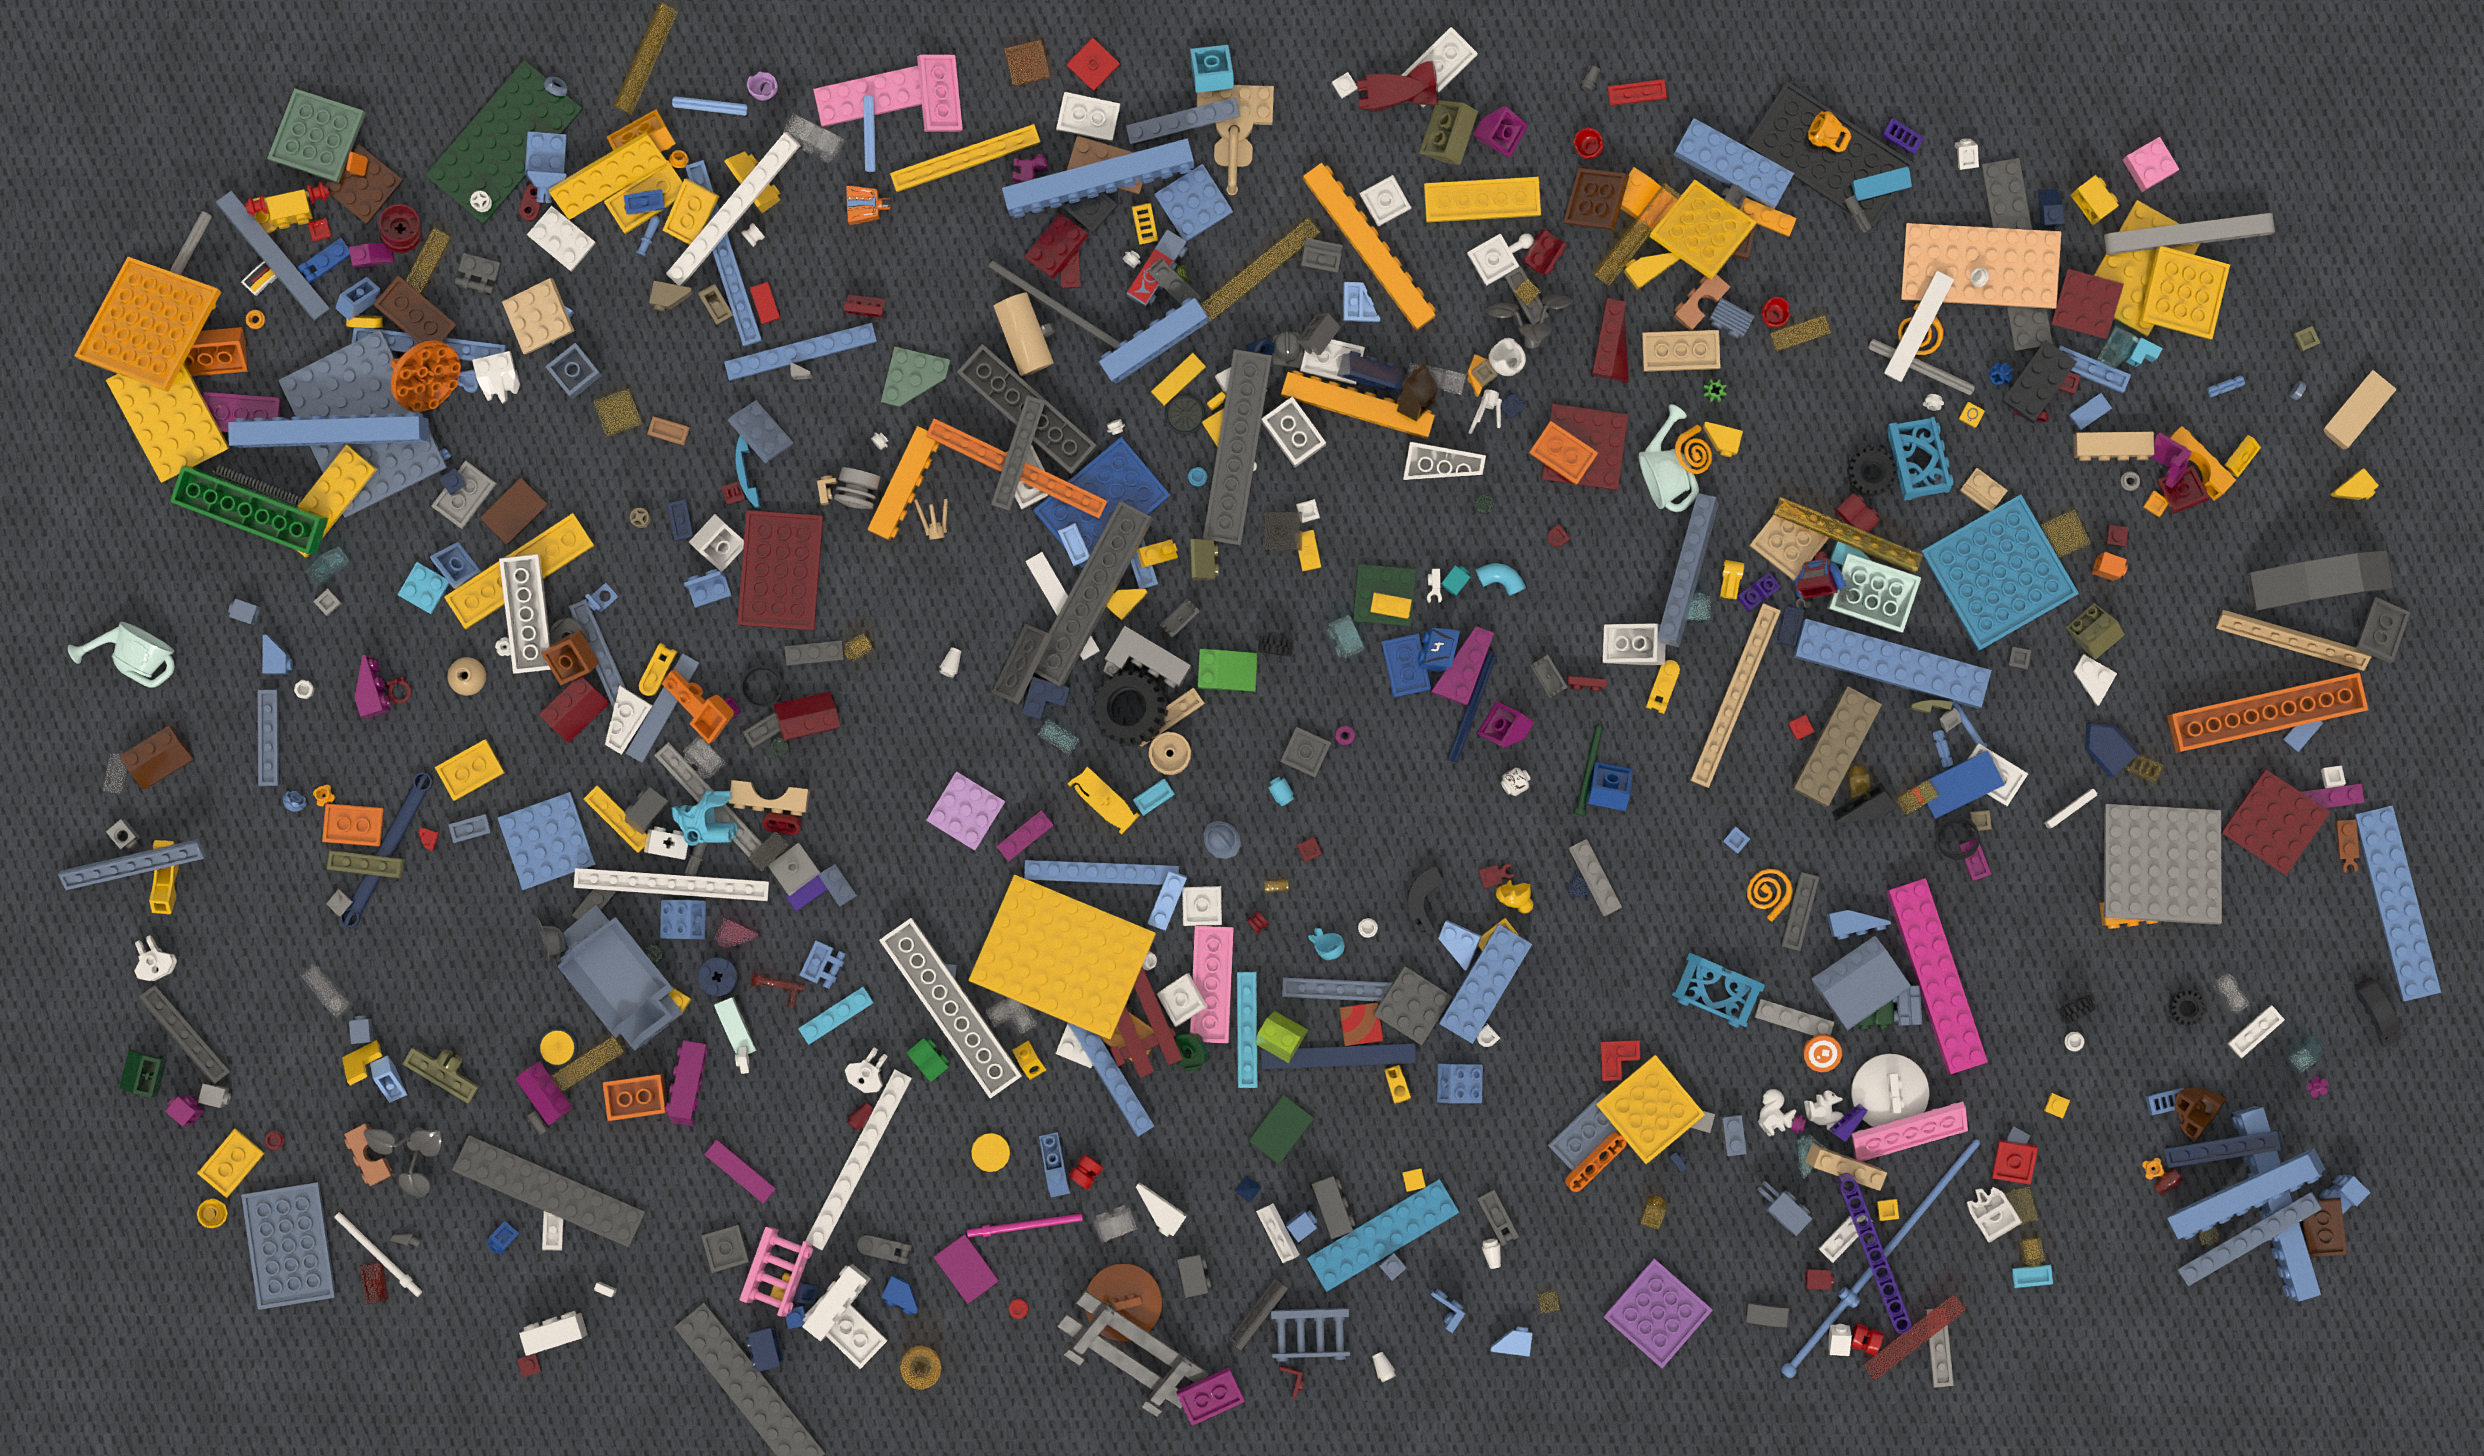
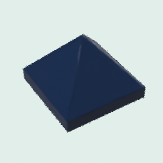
M1246 1176L1235 1189V1192L1250 1203L1261 1187Z

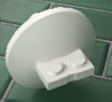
M1882 1054L1869 1059L1859 1068L1852 1082L1851 1097L1854 1107L1861 1104L1868 1110L1863 1120L1870 1126L1875 1127L1894 1122L1898 1119L1911 1117L1915 1114L1924 1113L1929 1100V1086L1925 1074L1915 1062L1897 1054Z

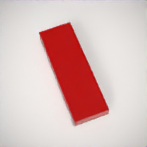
M1664 79L1607 87L1610 106L1667 98Z

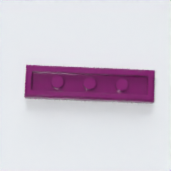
M716 1140L704 1154L763 1204L776 1190L772 1184L719 1140Z

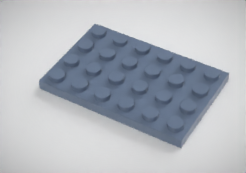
M320 1183L242 1194L258 1310L335 1298L336 1293Z

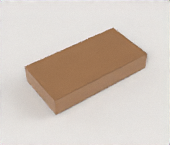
M653 416L647 435L684 446L690 427Z

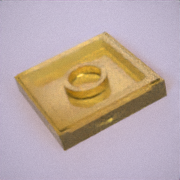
M629 388L593 401L607 438L643 425Z
M2075 509L2039 525L2058 559L2091 544Z

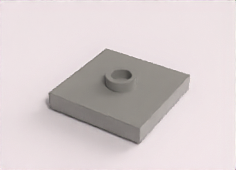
M797 843L768 865L789 896L820 874V871L800 843Z

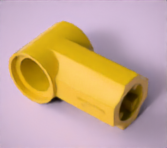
M1725 560L1720 597L1736 600L1739 582L1744 571V563Z

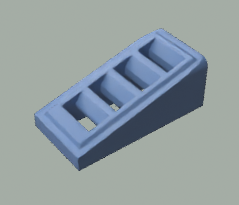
M2184 1088L2145 1096L2149 1114L2156 1115L2175 1110V1094ZM2169 1095H2172L2174 1106L2170 1105ZM2161 1097H2165V1102L2167 1106L2165 1108L2163 1107ZM2154 1099H2158L2160 1109H2156Z

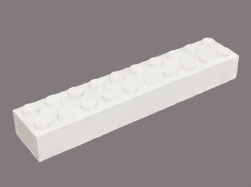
M910 918L879 940L989 1098H992L1023 1076L913 918Z

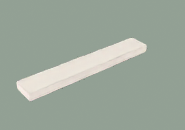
M1936 271L1884 372L1885 375L1902 382L1954 281L1953 278Z
M1041 552L1027 560L1026 563L1058 616L1068 595ZM1091 636L1080 654L1083 661L1100 651Z

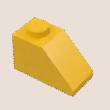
M1709 422L1704 423L1703 429L1715 449L1721 452L1720 455L1732 457V455L1737 454L1743 431Z
M2363 468L2330 495L2336 498L2369 499L2376 493L2374 489L2379 485Z
M1145 589L1117 590L1113 593L1106 607L1123 621L1148 592Z

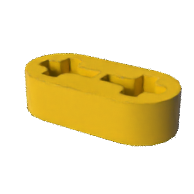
M357 315L350 321L346 318V326L380 328L383 327V317Z

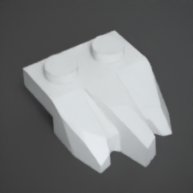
M511 351L472 360L477 381L488 401L493 398L494 394H497L503 404L508 400L507 391L510 390L512 393L517 394L520 382L517 370L514 367Z
M1994 1187L1991 1189L1989 1196L1983 1189H1977L1978 1202H1967L1970 1214L1989 1243L2022 1223L2004 1193Z

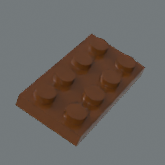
M399 276L396 277L373 304L418 343L430 340L444 342L457 327L452 320Z

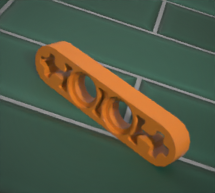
M1619 1132L1611 1133L1566 1177L1565 1184L1573 1192L1583 1189L1625 1148L1627 1141ZM1607 1151L1606 1156L1599 1159L1600 1154ZM1593 1165L1591 1171L1585 1172L1587 1166Z

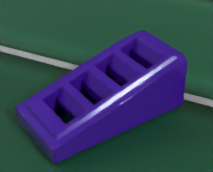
M1893 118L1881 136L1914 155L1924 137ZM1893 127L1897 128L1894 135H1891ZM1901 130L1903 131V134L1899 140L1897 136ZM1909 134L1910 137L1907 143H1904L1906 135ZM1913 138H1916L1917 140L1913 148L1910 147L1909 145L1912 142Z
M1858 1104L1829 1130L1846 1142L1868 1110L1861 1104Z

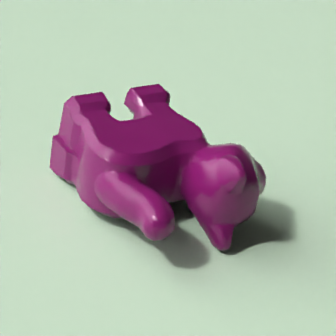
M1038 154L1034 159L1025 160L1014 158V167L1021 169L1019 174L1013 171V184L1036 179L1035 170H1048V163L1043 155Z

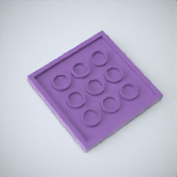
M1653 1258L1603 1317L1657 1365L1663 1368L1713 1310Z

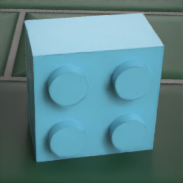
M1228 45L1190 49L1196 93L1234 88L1233 69Z

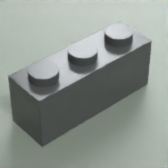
M1330 1176L1313 1182L1312 1186L1331 1239L1353 1232L1352 1227L1355 1226L1352 1215L1348 1216L1345 1210L1348 1208L1346 1198H1341L1339 1190L1342 1187L1339 1179H1334V1176Z

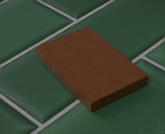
M520 478L480 519L506 545H509L548 504Z
M2341 1197L2317 1199L2322 1209L2303 1220L2309 1257L2348 1255Z

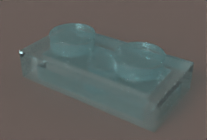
M1050 719L1046 720L1037 734L1069 756L1080 741L1079 738Z

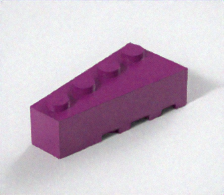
M1476 626L1453 659L1452 667L1444 672L1431 693L1467 706L1494 633Z
M683 1041L682 1046L678 1047L677 1057H680L678 1065L675 1064L673 1076H676L675 1083H671L670 1086L671 1102H667L666 1113H668L671 1123L694 1127L695 1120L692 1118V1113L697 1111L698 1107L696 1093H699L701 1089L702 1078H700V1074L703 1075L708 1049L706 1044Z

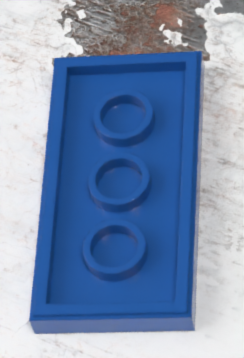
M1988 750L1918 783L1935 819L2005 785Z

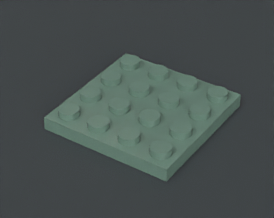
M294 88L267 159L339 183L366 113L363 110Z

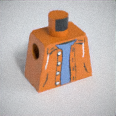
M846 186L849 225L880 219L879 210L890 209V198H879L877 189Z

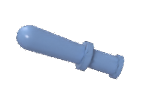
M654 215L651 217L644 238H641L642 243L636 253L642 256L646 255L649 244H652L651 239L659 225V216Z

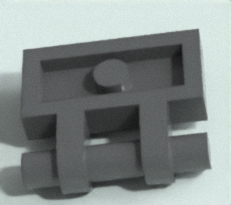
M463 253L458 271L465 273V277H456L455 284L462 286L464 289L471 288L478 290L479 293L485 294L486 292L492 294L494 287L487 284L489 280L496 282L501 263ZM472 276L482 278L481 282L471 281Z

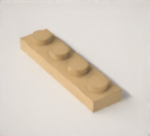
M1194 688L1166 706L1168 715L1164 717L1165 725L1159 728L1160 733L1158 735L1205 704ZM1144 741V742H1142V744H1141L1140 746L1143 747V746L1146 745L1148 742H1145V741Z

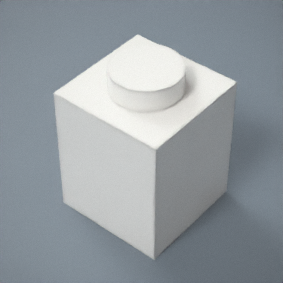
M1844 1324L1830 1325L1828 1338L1830 1355L1849 1356L1852 1337L1850 1326Z

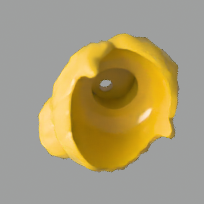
M1509 880L1507 884L1497 888L1496 896L1506 906L1518 908V911L1523 914L1529 913L1533 909V901L1530 899V884L1522 883L1513 886L1511 880Z

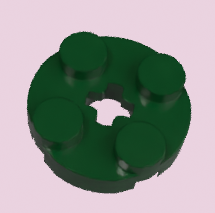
M1184 1032L1175 1037V1043L1183 1059L1176 1062L1177 1065L1180 1064L1186 1071H1195L1207 1062V1048L1200 1034ZM1189 1048L1192 1054L1190 1055V1053H1187L1186 1049Z

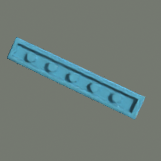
M1237 972L1238 1088H1257L1256 972Z

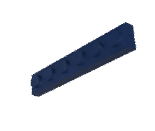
M2279 1130L2167 1147L2164 1151L2168 1168L2279 1151L2283 1149Z

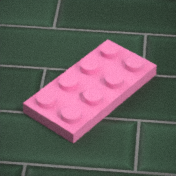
M955 55L917 56L924 131L960 132L963 129Z

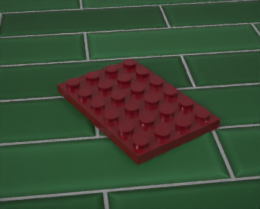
M746 510L737 625L815 631L823 516Z

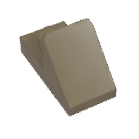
M715 284L698 293L716 324L733 316Z

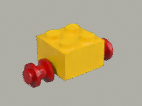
M319 182L318 187L312 188L311 185H307L308 191L299 190L267 197L266 202L264 195H260V199L255 201L252 198H248V202L245 203L247 213H251L253 217L259 211L268 214V207L274 226L279 227V229L288 228L293 223H298V225L307 224L310 219H313L308 198L310 197L311 204H314L315 199L318 198L327 201L326 197L330 196L328 187Z

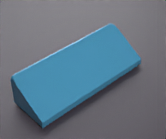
M1909 167L1854 180L1851 183L1857 201L1912 187Z

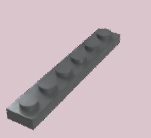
M1028 395L1026 397L991 503L992 506L1010 511L1045 405L1043 400Z
M155 985L139 996L141 1002L213 1085L230 1073Z

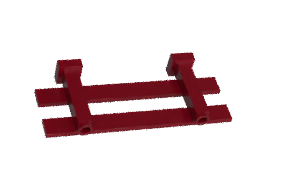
M1143 967L1134 987L1154 1034L1140 1040L1125 1006L1117 1026L1126 1046L1121 1049L1118 1048V1045L1110 1048L1118 1067L1125 1065L1124 1060L1132 1058L1140 1078L1154 1072L1146 1051L1160 1045L1168 1066L1183 1060L1174 1040L1177 1037L1173 1027H1168Z

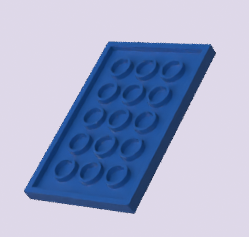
M1120 437L1068 481V483L1107 501L1099 519L1052 496L1048 497L1033 511L1064 548L1065 546L1058 531L1075 523L1088 553L1091 555L1119 501L1148 515L1168 499L1170 494L1124 439ZM1087 561L1078 565L1083 569Z

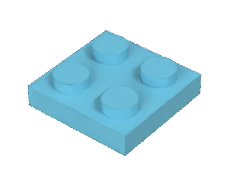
M416 562L398 596L432 614L450 583L446 578Z

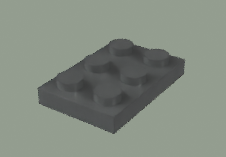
M2374 597L2356 648L2391 664L2395 659L2410 612Z

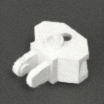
M149 935L146 939L151 951L146 952L140 940L135 942L140 954L138 956L140 961L134 972L139 979L155 981L172 973L177 959L174 954L162 952L161 948L157 947L153 937Z
M875 1047L861 1063H851L845 1069L848 1082L864 1093L877 1092L883 1085L879 1073L881 1066L888 1056L884 1054L876 1066L870 1061L875 1057L878 1050ZM860 1078H863V1079H864V1083H863V1084H861V1083L859 1082V1079H860Z

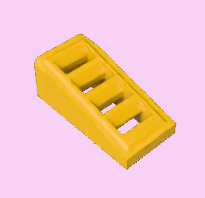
M1151 203L1131 206L1139 245L1158 241ZM1148 210V213L1137 215V211ZM1146 217H1149L1150 221L1140 223L1138 220ZM1151 225L1150 229L1140 230L1141 226ZM1150 232L1153 233V236L1142 238L1141 235Z

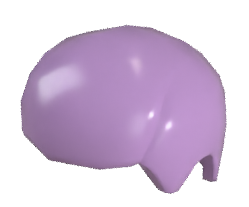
M758 72L755 76L748 78L747 88L755 99L764 101L776 94L778 84L775 77L770 73Z

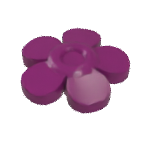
M2318 1076L2312 1078L2313 1083L2306 1085V1089L2311 1091L2310 1095L2313 1098H2317L2319 1093L2322 1096L2328 1093L2327 1088H2325L2329 1084L2326 1079L2320 1080Z

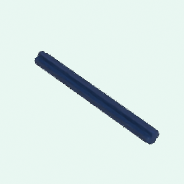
M1487 653L1451 748L1448 757L1450 761L1458 762L1494 665L1495 655Z

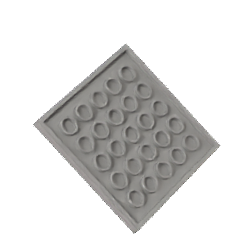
M2105 804L2104 918L2220 925L2222 923L2221 810Z

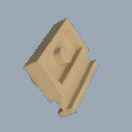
M1976 468L1959 491L1986 511L1991 512L2008 490Z

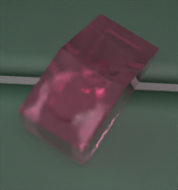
M724 918L714 939L718 940V945L728 949L729 946L735 947L757 939L761 934Z

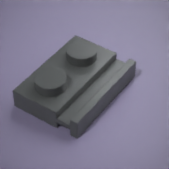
M1305 238L1300 266L1338 273L1343 245Z

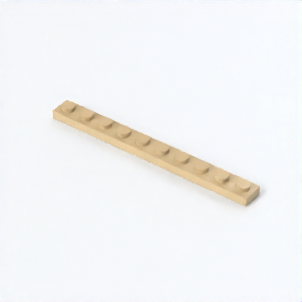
M1762 604L1690 781L1709 788L1781 612L1780 610Z

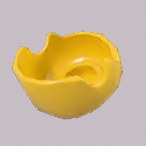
M217 1199L205 1200L199 1205L197 1211L199 1223L207 1228L220 1227L226 1221L228 1215L225 1204Z

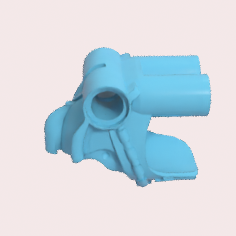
M707 790L701 801L693 807L683 805L681 808H678V806L672 807L673 819L684 832V841L687 844L693 846L699 842H731L732 838L737 837V824L716 823L714 807L722 806L732 799L731 791H715L713 793V791Z

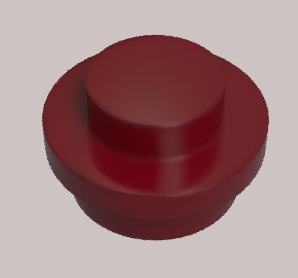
M271 1131L265 1137V1144L271 1150H278L284 1145V1136L279 1131Z

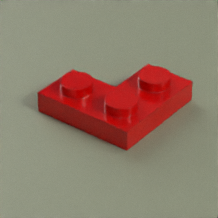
M1639 1040L1600 1042L1602 1081L1622 1080L1621 1061L1640 1060Z

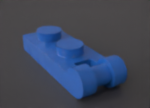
M339 238L310 260L299 265L298 270L306 276V281L311 284L350 256L349 247L342 238ZM312 266H315L317 269L314 273L309 269Z

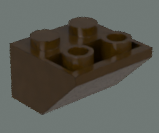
M1422 364L1418 369H1414L1411 376L1403 381L1401 386L1403 391L1397 399V403H1399L1397 412L1417 421L1434 404L1438 387L1426 365Z

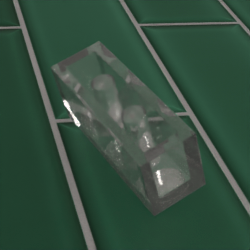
M792 114L784 132H788L803 146L802 149L810 154L815 152L820 155V159L828 163L830 160L836 162L845 144L843 138L795 114Z

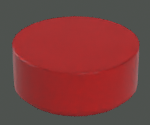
M1015 1299L1009 1305V1313L1014 1318H1023L1028 1312V1305L1022 1299Z

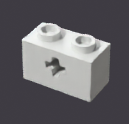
M654 827V830L648 829L644 852L685 860L688 844L684 841V832L673 830V834L666 833L665 828ZM663 841H671V844L666 846V844H663Z

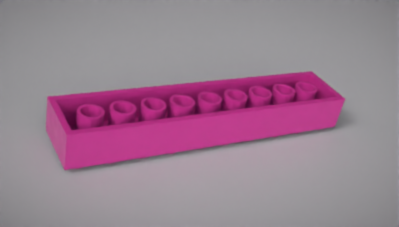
M1926 878L1887 890L1886 892L1917 985L1920 986V994L1947 1074H1954L1987 1063L1988 1061Z

